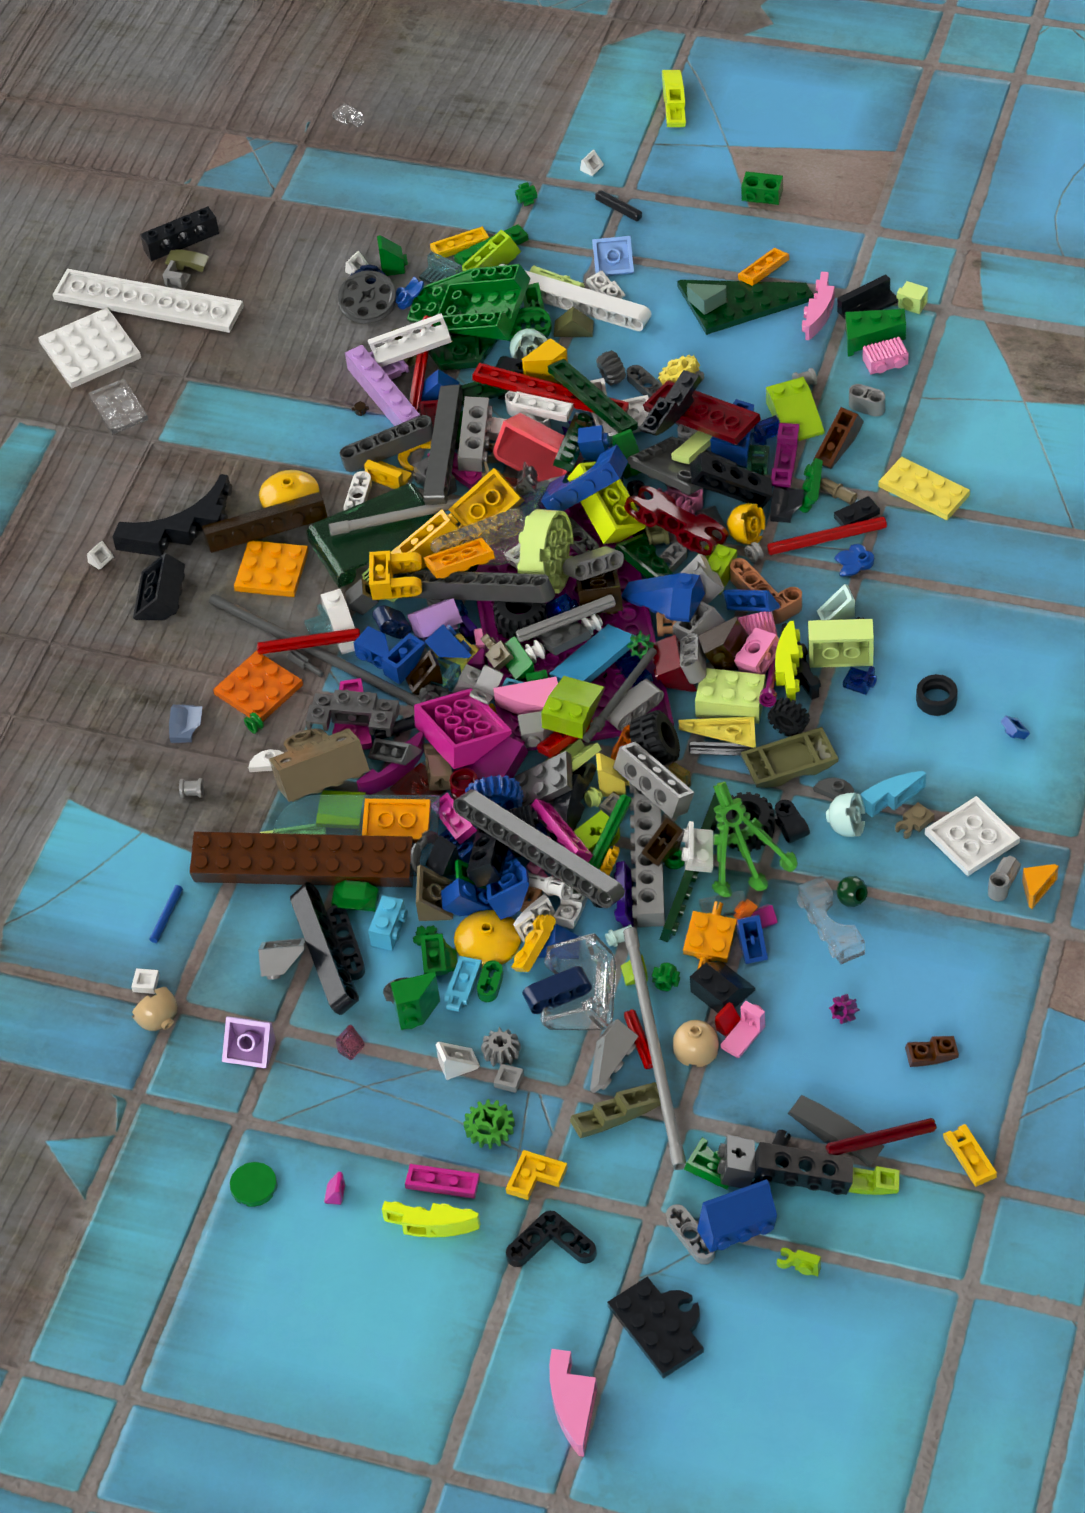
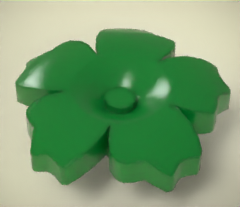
M422 925L417 927L416 936H413V942L421 946L420 936L438 934L437 928L434 925L427 926L426 929Z

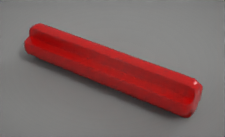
M633 1009L626 1011L624 1019L628 1028L639 1036L634 1043L644 1068H653L647 1038L637 1013Z

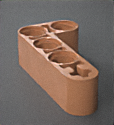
M743 558L732 560L730 564V581L737 589L767 590L779 603L780 608L772 611L775 624L782 623L801 612V589L789 587L777 593L748 561Z

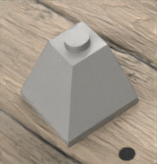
M305 938L262 942L258 949L261 977L267 976V979H278L281 977L280 975L285 974L303 952L306 946Z

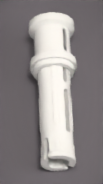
M528 873L529 887L539 888L547 896H559L561 900H568L571 897L573 888L556 877L550 876L546 878Z

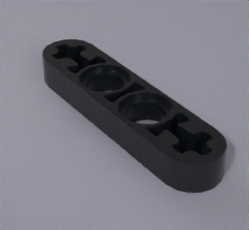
M334 905L328 909L327 915L352 980H358L365 974L364 962L346 909L337 908V905ZM337 914L340 916L341 923L338 924L336 917L334 916ZM346 930L349 932L345 937L337 936L339 931ZM346 948L355 949L352 954L346 955L343 953V950ZM353 961L358 969L356 971H353L351 967V962Z

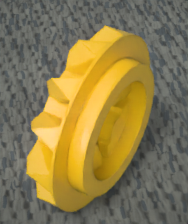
M614 845L612 849L609 848L599 870L608 876L619 855V847Z

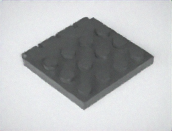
M669 437L627 458L631 468L648 475L649 478L663 482L666 486L674 487L683 494L690 495L703 488L691 484L690 465L693 461L690 464H685L672 460L671 453L687 441L680 437ZM705 450L702 453L735 466L738 465L711 451Z

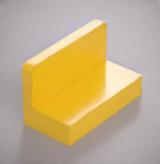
M367 460L364 464L365 472L370 473L372 481L397 491H401L412 477L411 472L383 461L376 463Z

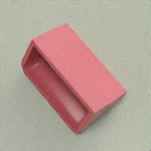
M522 413L503 421L493 448V454L498 461L519 472L523 470V463L526 462L528 466H533L537 471L538 482L563 476L564 474H567L569 477L572 473L553 466L555 457L565 437L564 435ZM581 452L574 466V469L577 467L579 463H582L584 460Z

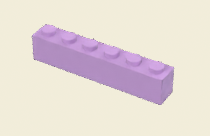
M363 345L345 352L348 370L394 426L420 416Z

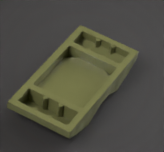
M822 727L741 752V757L757 788L782 786L798 776L816 775L838 762V757Z

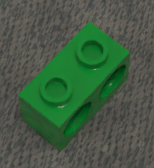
M746 171L741 186L742 201L779 205L783 192V175Z

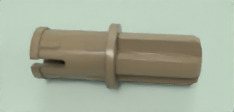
M821 478L820 489L832 494L833 498H839L849 505L855 503L858 497L857 493L846 489L841 483L837 484L827 478Z

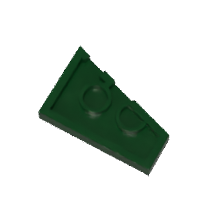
M645 533L616 544L615 550L622 552L624 560L646 578L673 574L663 558L656 555L654 545H649L647 542L648 537Z

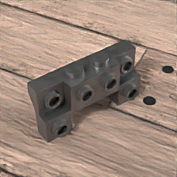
M335 690L334 695L315 693L313 704L308 709L305 721L307 730H311L313 724L323 725V730L328 731L332 718V723L368 726L370 735H374L375 729L386 730L387 737H391L394 723L399 715L400 705L398 700L378 699L377 693Z

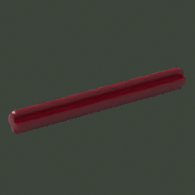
M933 1118L924 1119L830 1142L826 1145L827 1154L841 1155L931 1133L937 1129Z

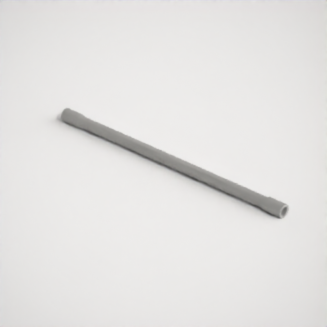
M559 477L537 482L536 493L546 491L549 483ZM530 490V491H528L526 494H519V495L522 496V495L532 494V493H534V492H533L532 490ZM460 498L447 500V504L423 505L351 521L329 524L330 534L334 536L349 533L353 530L435 514L442 509L444 512L449 511L448 509Z
M628 927L624 929L623 934L630 956L670 1146L671 1162L673 1169L682 1170L685 1168L686 1159L680 1141L649 996L637 929L635 927Z

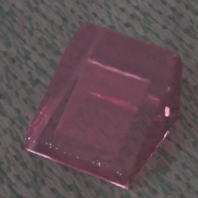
M351 1024L336 1039L338 1053L349 1060H352L365 1046L364 1041Z

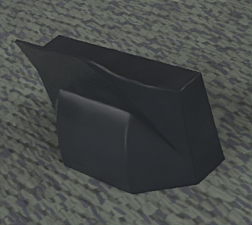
M774 486L770 521L791 523L793 513L802 506L804 490Z

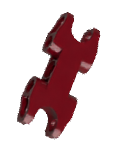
M642 486L638 496H629L624 505L625 511L638 522L648 527L657 525L676 535L680 545L705 556L713 553L715 545H723L729 534L725 527L705 514L693 515L677 506L672 496L650 486ZM644 492H649L652 496V499L647 500L644 496ZM631 502L639 505L640 510L634 511L631 508ZM713 530L720 531L722 539L715 537L712 534ZM702 541L709 545V550L702 548Z

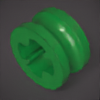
M252 712L250 717L244 718L246 727L253 734H256L258 729L264 728L263 721L256 713Z

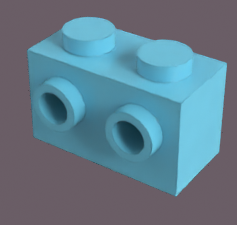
M382 895L368 930L371 947L393 951L396 940L400 937L403 922L406 921L408 914L403 899Z

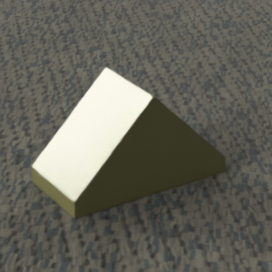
M572 307L555 320L554 337H593L594 320L575 307Z

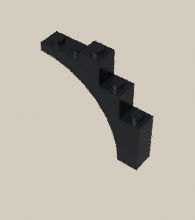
M220 474L215 485L202 499L180 513L149 522H119L112 536L115 549L161 557L164 550L168 548L169 542L191 545L194 538L198 536V532L203 531L202 526L228 519V515L225 514L226 500L232 493V484H230L228 475Z

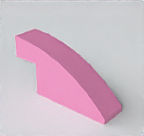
M557 677L493 688L495 704L518 715L542 711L548 696L558 684Z
M551 1349L549 1364L550 1386L555 1413L565 1437L579 1456L584 1457L597 1394L596 1378L570 1374L572 1368L571 1351Z

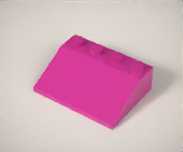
M472 688L414 705L415 727L423 733L424 737L453 769L463 768L475 763L512 734V730L487 704L469 696L473 690Z

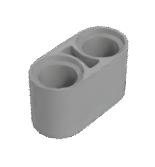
M854 384L849 388V407L852 410L867 415L881 416L885 413V393L862 384Z

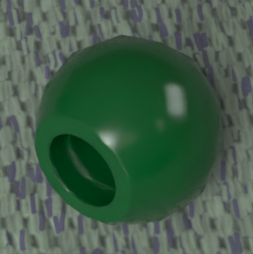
M848 876L838 883L836 893L842 904L847 907H856L866 900L868 891L865 882L861 878Z

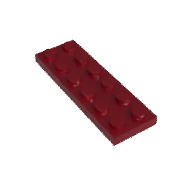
M667 380L643 404L644 410L650 412L659 397L665 398L675 383ZM695 390L692 394L694 402L676 423L737 445L761 420L759 413Z

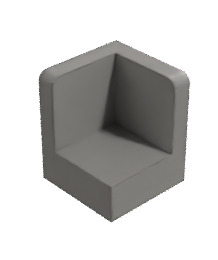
M171 260L163 273L165 287L184 290L191 279V274L178 272L175 261Z

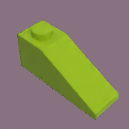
M500 230L459 269L463 272L471 268L499 266L500 264L507 265L516 258L521 250L508 234Z

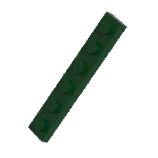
M565 359L548 366L549 374L617 433L628 429L632 431L638 429V422Z
M575 412L555 457L553 466L569 472L573 471L581 452L578 446V428L592 427L594 421L588 414Z

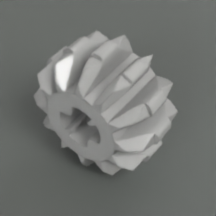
M500 1027L498 1032L490 1030L489 1036H484L481 1046L486 1062L490 1061L492 1066H495L497 1063H500V1065L504 1063L512 1065L513 1059H518L521 1049L518 1036L511 1034L509 1029L502 1032Z

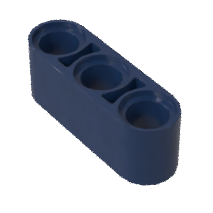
M575 966L527 986L523 990L522 995L533 1014H540L588 994L592 989V985L583 968Z

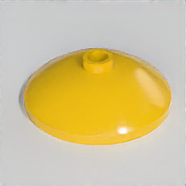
M285 470L270 476L262 484L259 491V499L262 507L266 508L317 492L320 494L317 481L310 474L298 470Z
M494 910L478 911L467 916L460 922L454 934L456 952L459 956L482 960V967L488 961H497L501 965L508 962L516 955L521 945V938L513 925L515 920L512 917L500 920Z

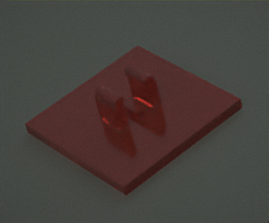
M421 762L390 787V790L401 799H430L431 803L447 791L429 790L426 766Z

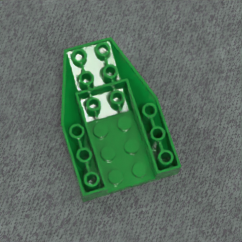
M520 264L471 268L423 286L422 291L414 298L407 320L416 323L421 321L426 315L433 317L442 313L450 333L508 341L531 278ZM441 322L434 323L432 327L441 325Z

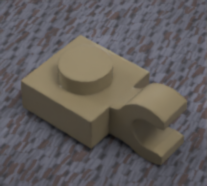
M488 633L481 638L482 642L489 649L485 655L496 670H501L514 658L501 640L497 643Z

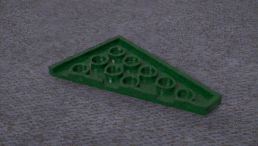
M677 281V287L706 335L808 303L809 298L814 299V294L807 283L758 282L751 286L742 281ZM687 283L726 285L727 302L704 315L688 301Z

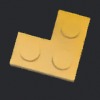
M523 1150L507 1184L506 1194L529 1200L537 1181L560 1187L568 1165L565 1162Z

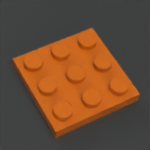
M256 650L219 683L213 691L214 695L246 716L250 717V714L254 712L264 721L303 686V681L263 654H258Z

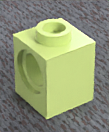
M906 281L904 286L899 288L897 292L898 308L920 314L928 302V288Z

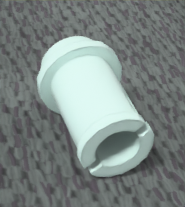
M632 925L615 931L609 930L605 934L608 945L617 947L618 943L624 942L623 931L628 927H632Z

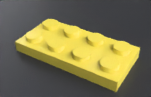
M902 456L879 480L880 488L945 520H948L970 496L969 489Z

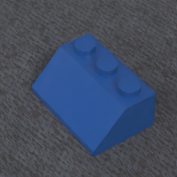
M763 1180L703 1202L697 1231L710 1253L716 1250H725L730 1245L746 1242L760 1234H768L774 1229L777 1213L768 1180Z

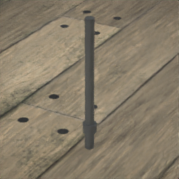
M651 647L600 715L592 720L590 728L582 737L585 742L589 743L595 734L603 729L605 721L657 654L656 649Z

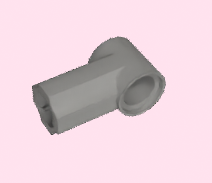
M1003 857L996 871L990 875L988 884V896L990 899L1003 901L1007 898L1008 890L1021 868V863L1015 857Z

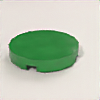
M259 1162L246 1163L240 1166L232 1174L229 1182L231 1194L236 1202L246 1204L249 1207L260 1206L270 1201L277 1189L274 1171L271 1167Z

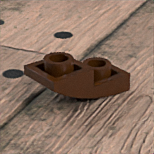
M932 1036L930 1042H907L905 1046L910 1067L943 1063L959 1057L954 1036Z

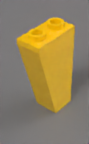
M442 509L392 550L391 554L419 553L422 556V568L420 569L422 570L427 567L423 557L470 542L467 538L469 533L462 525H457L458 521L451 513L447 515Z

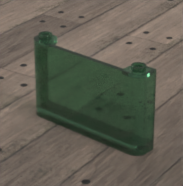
M409 483L312 524L307 529V538L338 588H341L354 581L356 569L369 564V552H391L435 514L331 536L329 524L351 521L425 505L424 497L416 485Z

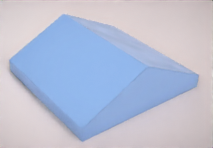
M631 236L592 239L595 274L603 271L606 276L634 273Z

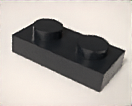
M867 496L834 512V519L840 526L869 520L880 514V508Z

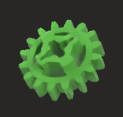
M487 1099L485 1105H482L479 1101L477 1102V1108L471 1106L470 1114L465 1113L463 1124L466 1137H471L472 1144L478 1141L480 1148L484 1144H488L489 1149H492L494 1143L500 1147L501 1140L503 1139L508 1142V1134L512 1135L514 1133L515 1121L512 1110H508L506 1104L500 1107L498 1100L491 1104L490 1100Z

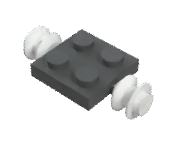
M594 614L588 619H581V624L576 621L535 637L536 640L533 641V646L525 645V651L534 664L537 662L536 658L538 657L545 659V651L547 650L553 655L562 653L590 639L593 635V630L596 629L599 632L601 626H603L602 619L598 614Z

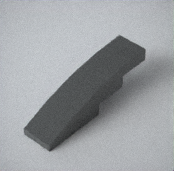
M803 1095L799 1097L788 1112L790 1116L825 1143L828 1140L834 1142L867 1134L844 1117ZM877 1145L851 1153L870 1166L882 1151L884 1145Z

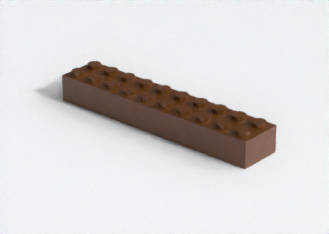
M194 832L190 875L194 882L303 885L306 882H310L313 885L335 886L337 883L349 880L367 882L375 887L413 888L414 871L411 866V849L415 842L412 836Z

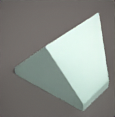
M844 584L817 610L821 620L855 619V599L847 584Z

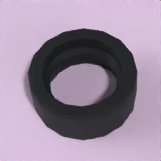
M934 674L923 678L918 683L916 690L918 707L923 712L934 716L945 715L951 712L957 703V686L951 678L945 675ZM932 689H941L950 696L943 701H932L927 699L924 694Z

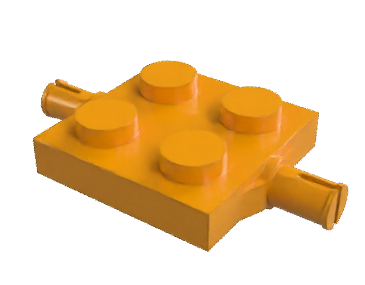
M718 901L714 902L712 913L692 912L683 954L699 959L697 970L706 962H728L737 927V919L721 915L724 905L722 902H719V905Z

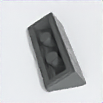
M376 738L368 758L406 765L419 755L422 750L412 744Z

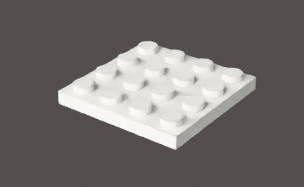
M108 307L38 337L40 344L71 389L141 358L139 350Z

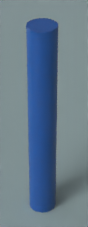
M175 885L149 938L151 942H158L183 890L181 886Z

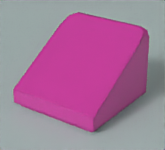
M337 1172L328 1182L324 1199L326 1204L341 1205L345 1190V1180L342 1172Z

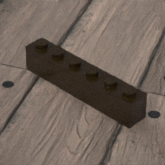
M319 492L211 523L202 526L207 546L210 552L213 553L328 519L324 500Z

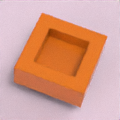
M746 899L745 902L741 901L734 910L736 913L733 917L736 919L750 917L758 906L749 899Z

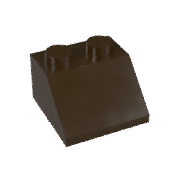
M734 617L698 637L704 654L715 669L738 670L734 660L736 654L746 643L749 634L737 617Z

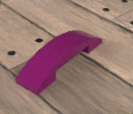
M779 423L774 468H772L771 475L772 486L791 487L798 447L799 424Z
M420 731L406 742L421 749L422 752L406 765L391 763L379 773L371 769L357 780L358 792H366V796L375 794L403 779L416 766L424 752L423 743L425 741L423 733Z

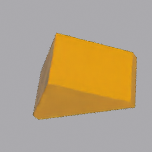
M1051 864L1023 868L1022 883L1029 908L1033 909L1057 881L1058 865Z

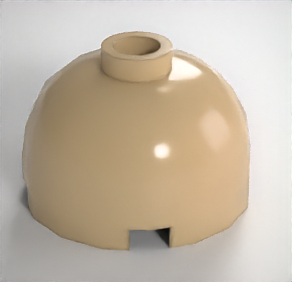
M161 987L154 990L156 995L150 998L147 995L132 1011L134 1014L132 1018L145 1030H167L174 1024L173 1019L178 1009L176 999L167 987Z
M690 1020L683 1023L676 1030L673 1037V1052L677 1060L682 1064L703 1067L710 1064L717 1057L719 1049L718 1036L714 1028L708 1023L701 1020Z

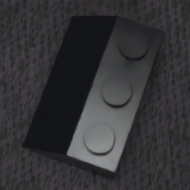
M164 553L141 572L133 619L166 620L171 615L177 613L179 597L182 593V581L185 577L184 563Z

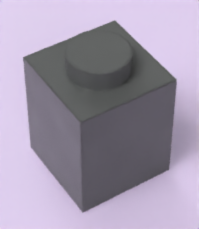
M362 578L346 591L348 608L361 615H364L379 602V600H372L369 582Z

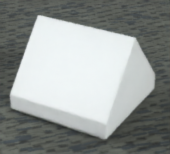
M592 150L581 160L580 171L591 176L604 166L595 150Z
M357 251L346 262L345 272L351 275V273L360 269V266L369 264L362 254Z
M103 541L87 553L88 563L99 570L114 558Z

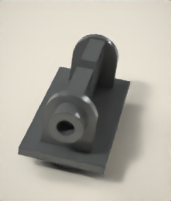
M526 462L523 463V470L517 474L516 491L519 494H526L530 490L536 493L537 471L533 466H528Z

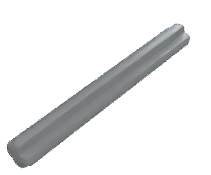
M608 595L517 630V639L519 642H524L612 608L616 605L615 599L612 595Z

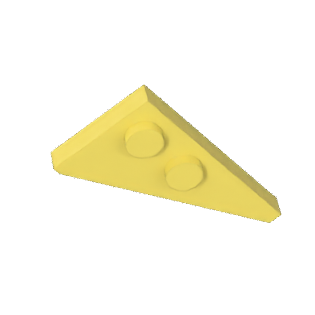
M754 717L679 720V730L752 748L756 747Z

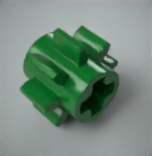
M528 182L519 184V189L515 190L518 203H523L524 207L534 204L533 199H537L535 186H529Z
M640 631L637 636L631 635L630 639L632 642L627 645V648H632L631 656L637 655L642 659L649 648L654 647V642L649 640L650 634L646 636ZM638 642H641L644 648H640Z
M662 963L660 968L654 967L652 982L655 983L657 989L670 991L672 986L678 987L680 972L677 971L676 966L673 964Z

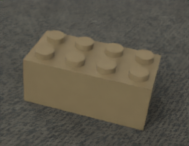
M315 728L298 732L284 741L285 753L269 759L278 788L288 802L300 801L308 794L321 793L324 791V788L339 786L347 779L360 778L365 772L370 771L360 740L349 728L330 736L324 730Z

